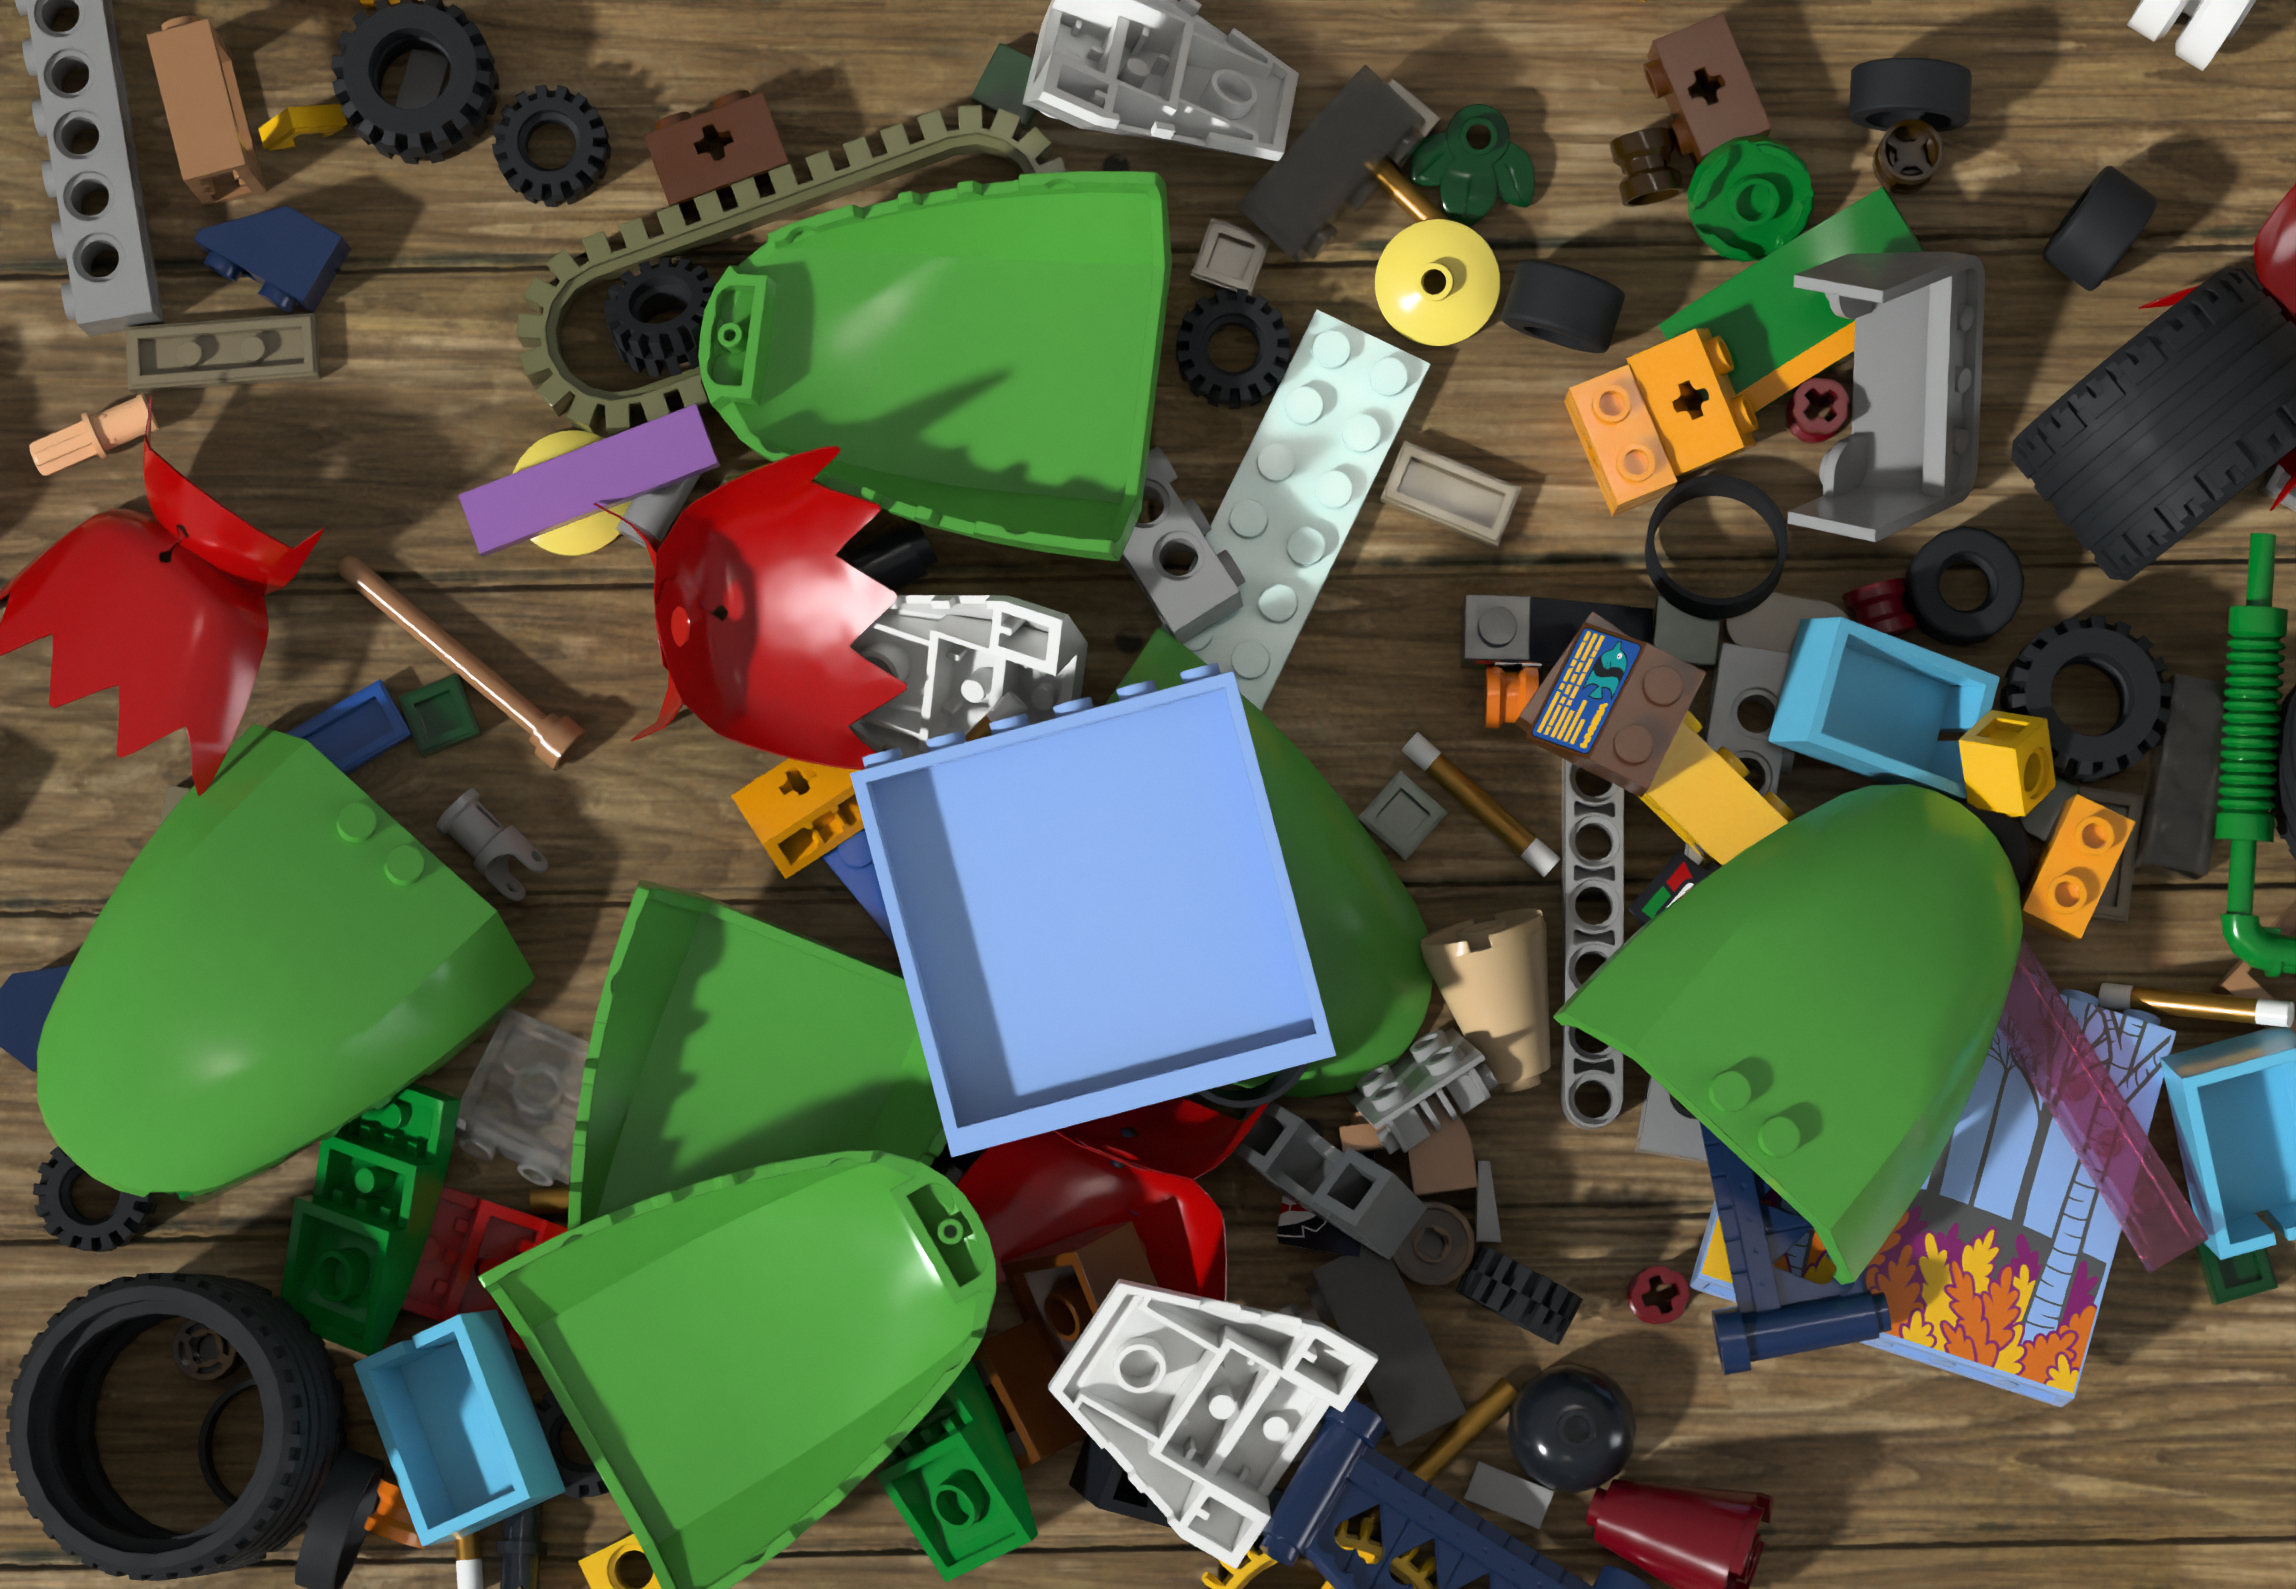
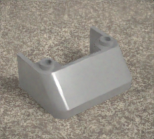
M1957 252L1850 253L1794 274L1795 288L1825 293L1831 310L1836 316L1855 319L1852 435L1839 440L1822 458L1819 477L1823 484V496L1788 511L1787 524L1877 542L1963 502L1974 486L1978 471L1985 270L1980 258Z

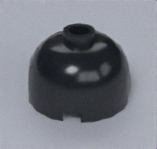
M1570 1363L1543 1369L1522 1385L1518 1392L1519 1394L1510 1405L1507 1432L1511 1454L1527 1476L1547 1489L1573 1494L1597 1489L1617 1476L1633 1453L1637 1426L1632 1403L1615 1380L1596 1368Z

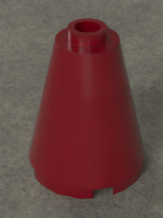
M1613 1479L1608 1490L1596 1489L1590 1503L1586 1524L1596 1527L1594 1541L1673 1589H1750L1765 1542L1761 1541V1534L1757 1533L1760 1521L1770 1524L1774 1499L1772 1496L1760 1492Z

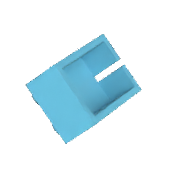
M1843 617L1801 619L1768 742L1885 785L1911 784L1936 791L1953 800H1967L1959 741H1937L1939 732L1959 733L1967 732L1992 709L2000 677Z
M2274 1026L2160 1057L2198 1237L2220 1260L2277 1245L2274 1232L2255 1214L2264 1211L2266 1219L2288 1241L2295 1240L2296 1034L2288 1027Z
M497 1309L459 1314L412 1336L413 1340L401 1341L353 1364L422 1547L461 1539L566 1491Z

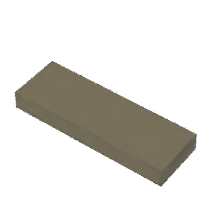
M314 313L125 327L128 390L132 393L321 379L318 320Z

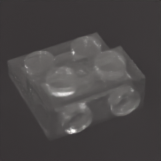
M507 1008L461 1098L455 1136L460 1137L459 1146L466 1153L481 1160L491 1161L496 1153L519 1163L517 1167L518 1172L535 1184L551 1186L556 1179L569 1185L574 1131L583 1072L590 1042L514 1009Z

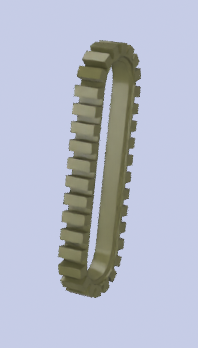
M982 105L958 106L959 129L947 131L938 109L917 117L923 140L916 143H909L903 124L900 123L880 130L882 143L886 151L883 155L873 158L864 136L842 144L849 164L847 168L835 171L828 150L806 157L812 180L798 185L790 163L768 171L775 194L767 197H760L753 177L731 184L739 206L724 212L715 190L693 198L701 218L698 222L687 225L679 204L659 210L656 213L664 234L650 239L641 217L619 225L626 248L618 251H612L604 231L582 238L581 240L589 259L588 262L579 267L569 253L563 249L546 262L552 275L559 282L555 287L534 276L523 296L531 309L542 314L518 313L516 337L523 347L533 348L519 353L524 370L533 386L543 383L536 391L545 404L558 417L570 407L567 418L572 426L593 434L596 433L603 414H605L606 430L610 436L634 428L636 413L644 412L649 422L670 414L669 403L682 399L685 408L697 404L702 416L713 413L702 382L700 366L637 389L620 392H608L591 388L572 375L563 361L560 335L565 316L578 298L600 284L620 278L627 270H630L632 273L639 271L640 263L649 260L651 266L660 263V258L671 257L672 259L954 156L982 153L999 157L1017 169L1020 174L1066 172L1063 161L1059 157L1046 162L1053 156L1052 142L1036 126L1017 142L1022 132L1021 116L999 108L991 128L985 129Z

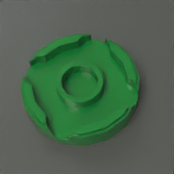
M1759 134L1734 137L1712 149L1697 166L1688 188V215L1697 235L1720 256L1740 262L1757 261L1756 257H1763L1797 238L1805 230L1814 208V190L1811 188L1810 173L1805 162L1780 140Z

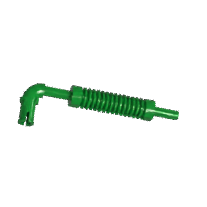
M2251 533L2246 606L2229 607L2228 633L2234 638L2227 641V646L2233 650L2226 653V658L2232 661V663L2227 664L2225 670L2232 675L2225 677V683L2231 687L2224 690V695L2230 699L2223 702V707L2229 710V712L2224 713L2222 719L2229 724L2222 726V732L2228 736L2221 739V744L2227 748L2220 751V756L2226 759V761L2221 762L2219 768L2226 773L2219 775L2218 778L2225 785L2218 788V793L2224 797L2217 800V805L2223 808V810L2216 813L2215 839L2231 841L2226 914H2220L2222 935L2232 952L2250 967L2264 970L2267 977L2277 978L2280 973L2296 974V935L2281 934V928L2261 926L2259 916H2253L2257 842H2274L2275 816L2268 811L2276 808V803L2269 799L2277 795V791L2271 788V786L2277 784V778L2271 774L2278 771V766L2271 762L2278 760L2279 754L2274 752L2273 749L2280 747V742L2275 740L2274 737L2280 735L2281 730L2274 725L2281 722V717L2275 713L2282 710V705L2277 703L2276 700L2283 698V693L2277 690V688L2283 686L2284 681L2277 676L2284 673V668L2278 664L2285 661V656L2279 653V651L2286 649V644L2279 639L2287 636L2288 610L2272 607L2276 535Z

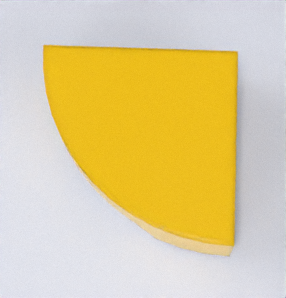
M341 104L287 107L258 128L263 148L269 149V151L295 147L294 138L298 135L322 133L323 138L344 129L343 127L347 125V120L341 109Z

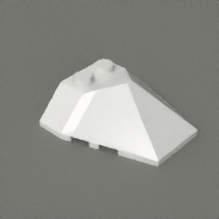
M1051 0L1041 25L1023 104L1039 110L1050 118L1062 120L1080 129L1102 131L1279 161L1285 152L1299 73L1237 29L1233 28L1229 35H1226L1197 14L1202 5L1195 0Z
M897 595L898 599L850 646L865 659L908 685L905 692L850 725L849 728L859 740L875 752H882L884 749L900 748L903 759L928 753L926 744L928 739L958 731H964L966 735L1008 691L1013 692L1026 705L1027 709L1022 714L1028 715L1030 725L1055 719L1053 706L1081 699L1088 642L1068 614L1012 596Z
M1118 1279L1048 1384V1390L1101 1449L1105 1448L1127 1472L1131 1483L1141 1494L1144 1492L1167 1517V1523L1182 1539L1237 1569L1271 1519L1268 1496L1329 1406L1341 1412L1345 1410L1377 1363L1378 1355L1321 1322Z

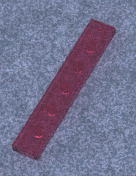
M2022 934L2019 957L1998 1027L2150 1274L2204 1243L2209 1237Z

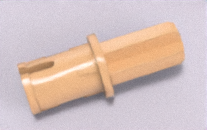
M143 393L136 395V398L113 406L93 416L88 411L81 413V421L33 441L29 445L30 453L39 472L43 476H50L97 455L102 460L108 458V450L144 435L149 404ZM152 412L151 431L155 432L159 428Z

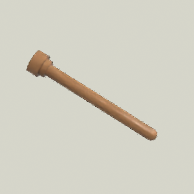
M348 555L339 561L337 570L345 581L531 734L529 742L536 747L535 755L551 769L557 771L562 768L579 750L588 732L569 716L560 718L554 712L546 715L359 558Z

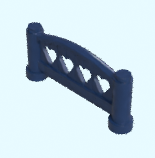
M1699 1121L1737 1306L1712 1310L1715 1340L1724 1375L1751 1371V1362L1879 1338V1333L1891 1331L1890 1314L1884 1292L1871 1294V1291L1867 1290L1866 1276L1868 1265L1855 1282L1841 1285L1835 1278L1827 1284H1817L1773 1266L1806 1233L1815 1230L1814 1227L1807 1220L1760 1202L1773 1188ZM1827 1253L1825 1257L1832 1261L1831 1257Z
M1351 1399L1343 1412L1329 1406L1320 1419L1319 1423L1322 1427L1274 1509L1271 1519L1262 1530L1261 1534L1264 1539L1259 1546L1269 1557L1287 1566H1294L1298 1557H1305L1312 1562L1315 1568L1335 1589H1413L1411 1583L1402 1585L1392 1579L1389 1570L1390 1564L1395 1557L1431 1539L1435 1540L1437 1589H1457L1487 1573L1490 1579V1589H1653L1638 1577L1613 1566H1603L1593 1586H1591L1464 1505L1456 1502L1437 1488L1429 1485L1410 1471L1402 1468L1375 1450L1387 1428L1385 1421L1374 1411ZM1379 1504L1382 1557L1376 1564H1367L1360 1559L1357 1549L1345 1550L1341 1548L1335 1541L1334 1532L1341 1522Z

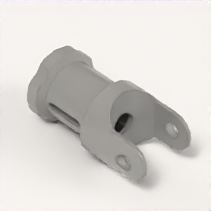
M471 788L463 793L442 814L435 824V830L442 836L449 834L475 859L473 866L504 896L513 901H521L526 896L524 886L509 872L508 860L510 855H514L528 869L536 873L546 871L548 868L547 859L513 825L505 827L479 802L480 794L474 788Z

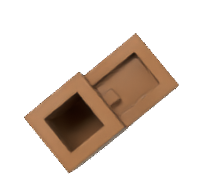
M1432 1096L1427 1097L1425 1100L1442 1127L1441 1130L1435 1132L1418 1105L1413 1106L1431 1136L1405 1152L1410 1190L1418 1197L1477 1188L1478 1182L1472 1142L1461 1118L1458 1116V1119L1452 1122L1437 1099ZM1359 1112L1349 1114L1350 1126H1343L1337 1129L1340 1151L1343 1153L1348 1146L1359 1153L1384 1149L1375 1133L1383 1129L1385 1125L1376 1130Z

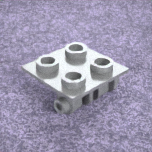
M1454 1028L1446 1032L1435 1030L1424 1035L1411 1046L1410 1052L1412 1054L1392 1067L1389 1065L1376 1067L1357 1081L1356 1086L1358 1089L1346 1096L1348 1102L1376 1130L1385 1125L1383 1129L1375 1134L1389 1155L1398 1149L1405 1153L1431 1136L1413 1107L1416 1104L1435 1132L1442 1129L1438 1119L1425 1100L1430 1095L1434 1094L1452 1122L1458 1119V1115L1441 1089L1442 1087H1446L1459 1110L1465 1114L1491 1097L1489 1090L1498 1085L1497 1080L1485 1063L1474 1068L1486 1059L1478 1049Z

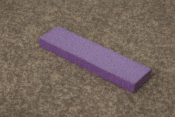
M697 404L464 492L458 496L479 554L485 557L604 511L593 504L595 502L608 510L721 465L700 408Z

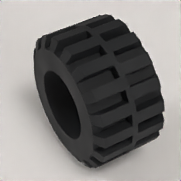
M389 0L374 1L378 11L369 17L363 10L359 11L352 18L357 28L352 34L343 30L337 41L342 49L341 56L333 55L331 69L337 76V81L332 82L335 96L341 103L342 111L368 146L373 144L381 155L390 159L396 154L401 156L404 163L418 165L419 157L428 156L433 164L445 161L443 152L453 147L459 155L469 148L465 139L472 133L478 138L482 136L488 128L483 119L486 113L494 115L498 103L494 96V90L499 89V75L494 68L495 60L480 30L473 21L470 22L464 11L453 3L448 8L442 0H400V3L393 5L390 4ZM412 49L433 50L446 56L451 64L450 79L443 93L435 101L420 108L403 109L390 105L384 100L381 93L382 80L386 70L396 58Z
M2091 615L2087 620L2079 621L2077 616L2065 619L2054 627L2052 625L2019 652V656L2010 664L2005 674V677L2008 678L2007 684L2001 689L2000 703L2006 704V712L2046 718L2048 720L2054 773L2056 777L2066 781L2073 778L2079 779V783H2093L2100 778L2106 777L2108 779L2126 770L2144 758V755L2155 747L2162 737L2159 732L2163 726L2168 724L2171 710L2166 709V700L2173 696L2171 682L2164 683L2161 673L2167 670V666L2162 656L2154 659L2148 651L2153 644L2144 635L2138 639L2130 635L2129 631L2132 626L2121 621L2114 625L2105 623L2106 617ZM2081 664L2096 668L2104 673L2115 686L2120 704L2119 715L2115 725L2106 733L2099 736L2077 733L2068 728L2057 716L2051 699L2052 683L2055 676L2067 666Z

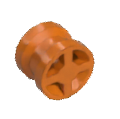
M1486 666L1484 683L1485 729H1498L1503 723L1516 722L1539 688L1538 667L1525 666L1519 672H1505L1500 666Z
M382 1478L377 1489L381 1499L375 1513L367 1517L364 1529L405 1545L425 1549L426 1546L422 1547L398 1482Z

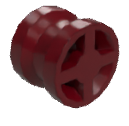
M1904 578L1870 584L1849 591L1842 596L1846 609L1854 612L1856 623L1893 637L1905 634L1918 627L1915 615L1906 611L1903 597L1907 592Z

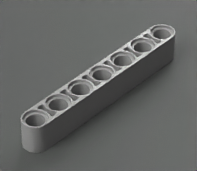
M1563 758L1561 801V1007L1582 986L1575 974L1577 960L1585 955H1595L1605 962L1624 944V789L1610 782L1608 792L1602 796L1593 797L1584 794L1578 788L1575 779L1577 769L1580 767L1577 768ZM1590 827L1602 831L1609 841L1608 855L1596 861L1588 860L1581 856L1575 844L1576 834L1579 831ZM1593 891L1604 896L1609 906L1607 920L1602 924L1596 925L1587 924L1582 921L1575 909L1578 895L1583 892ZM1561 1025L1560 1102L1562 1112L1567 1120L1577 1128L1584 1130L1600 1129L1613 1121L1621 1111L1623 1102V1053L1608 1045L1600 1053L1585 1052L1576 1043L1574 1035L1576 1027ZM1583 1083H1596L1606 1091L1609 1103L1603 1116L1598 1118L1586 1117L1575 1106V1092Z

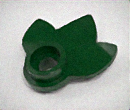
M1471 104L1457 111L1451 118L1447 131L1429 136L1420 143L1413 154L1411 162L1410 182L1420 186L1440 185L1441 200L1451 221L1468 227L1475 225L1488 213L1494 205L1496 197L1511 205L1527 208L1532 201L1535 188L1534 167L1530 156L1518 145L1509 141L1510 131L1503 115L1495 108L1485 104ZM1475 124H1483L1490 130V140L1487 145L1481 148L1470 146L1466 139L1467 131Z

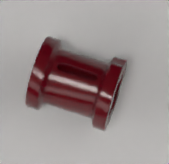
M1811 378L1802 383L1789 401L1785 413L1786 424L1791 433L1800 441L1810 444L1823 443L1832 438L1848 415L1847 405L1849 398L1843 386L1833 379ZM1822 400L1825 401L1830 407L1825 419L1819 416L1811 421L1806 417L1804 412L1810 403L1816 405Z
M1661 1265L1645 1268L1635 1274L1628 1285L1626 1296L1632 1313L1641 1321L1655 1325L1669 1323L1679 1318L1684 1313L1685 1305L1690 1298L1688 1283L1682 1274ZM1654 1276L1659 1285L1671 1284L1674 1291V1296L1666 1300L1667 1311L1662 1314L1656 1305L1645 1306L1642 1300V1295L1650 1291L1649 1279Z

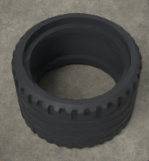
M2227 266L2207 279L2104 360L2040 414L2013 440L2011 460L2027 479L2031 478L2035 483L2034 488L2046 502L2049 500L2056 508L2054 511L2066 527L2070 525L2077 534L2075 538L2086 551L2090 550L2094 554L2095 562L2109 579L2123 581L2132 579L2296 447V326L2291 320L2289 322L2286 321L2281 315L2282 309L2270 295L2266 297L2262 292V285L2247 268Z
M143 1273L137 1274L136 1277L124 1276L89 1289L86 1297H75L60 1313H55L47 1321L49 1327L44 1332L37 1333L31 1342L33 1346L30 1348L28 1355H24L19 1364V1368L22 1370L18 1379L13 1380L10 1391L13 1393L11 1405L7 1406L6 1419H10V1432H6V1444L10 1445L12 1457L8 1459L11 1471H16L19 1480L16 1483V1487L20 1496L25 1497L29 1505L27 1507L33 1519H39L43 1523V1532L50 1539H55L61 1545L60 1548L70 1556L79 1555L82 1557L81 1563L91 1568H97L112 1576L129 1575V1579L141 1581L171 1580L232 1571L257 1563L267 1558V1552H277L285 1547L289 1541L298 1536L307 1527L305 1521L311 1517L325 1480L341 1453L343 1445H346L347 1432L343 1431V1419H347V1408L343 1406L342 1393H344L342 1380L336 1379L334 1369L337 1366L333 1356H329L325 1348L326 1343L320 1334L312 1333L309 1329L311 1325L309 1320L303 1314H299L293 1308V1305L285 1299H273L272 1291L239 1278H226L221 1275ZM177 1317H185L203 1323L231 1343L246 1361L256 1381L264 1413L263 1446L251 1480L239 1499L217 1520L191 1534L178 1533L154 1525L133 1511L111 1486L103 1469L95 1437L97 1401L105 1377L120 1353L141 1333L165 1320Z

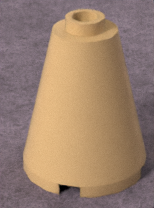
M1524 908L1494 913L1495 920L1478 924L1474 923V919L1459 922L1425 936L1421 939L1422 944H1420L1422 958L1465 1039L1478 1049L1486 1059L1479 1066L1483 1063L1488 1066L1498 1084L1503 1085L1504 1092H1517L1539 1085L1541 1083L1540 1074L1551 1067L1547 928L1542 910L1539 908Z

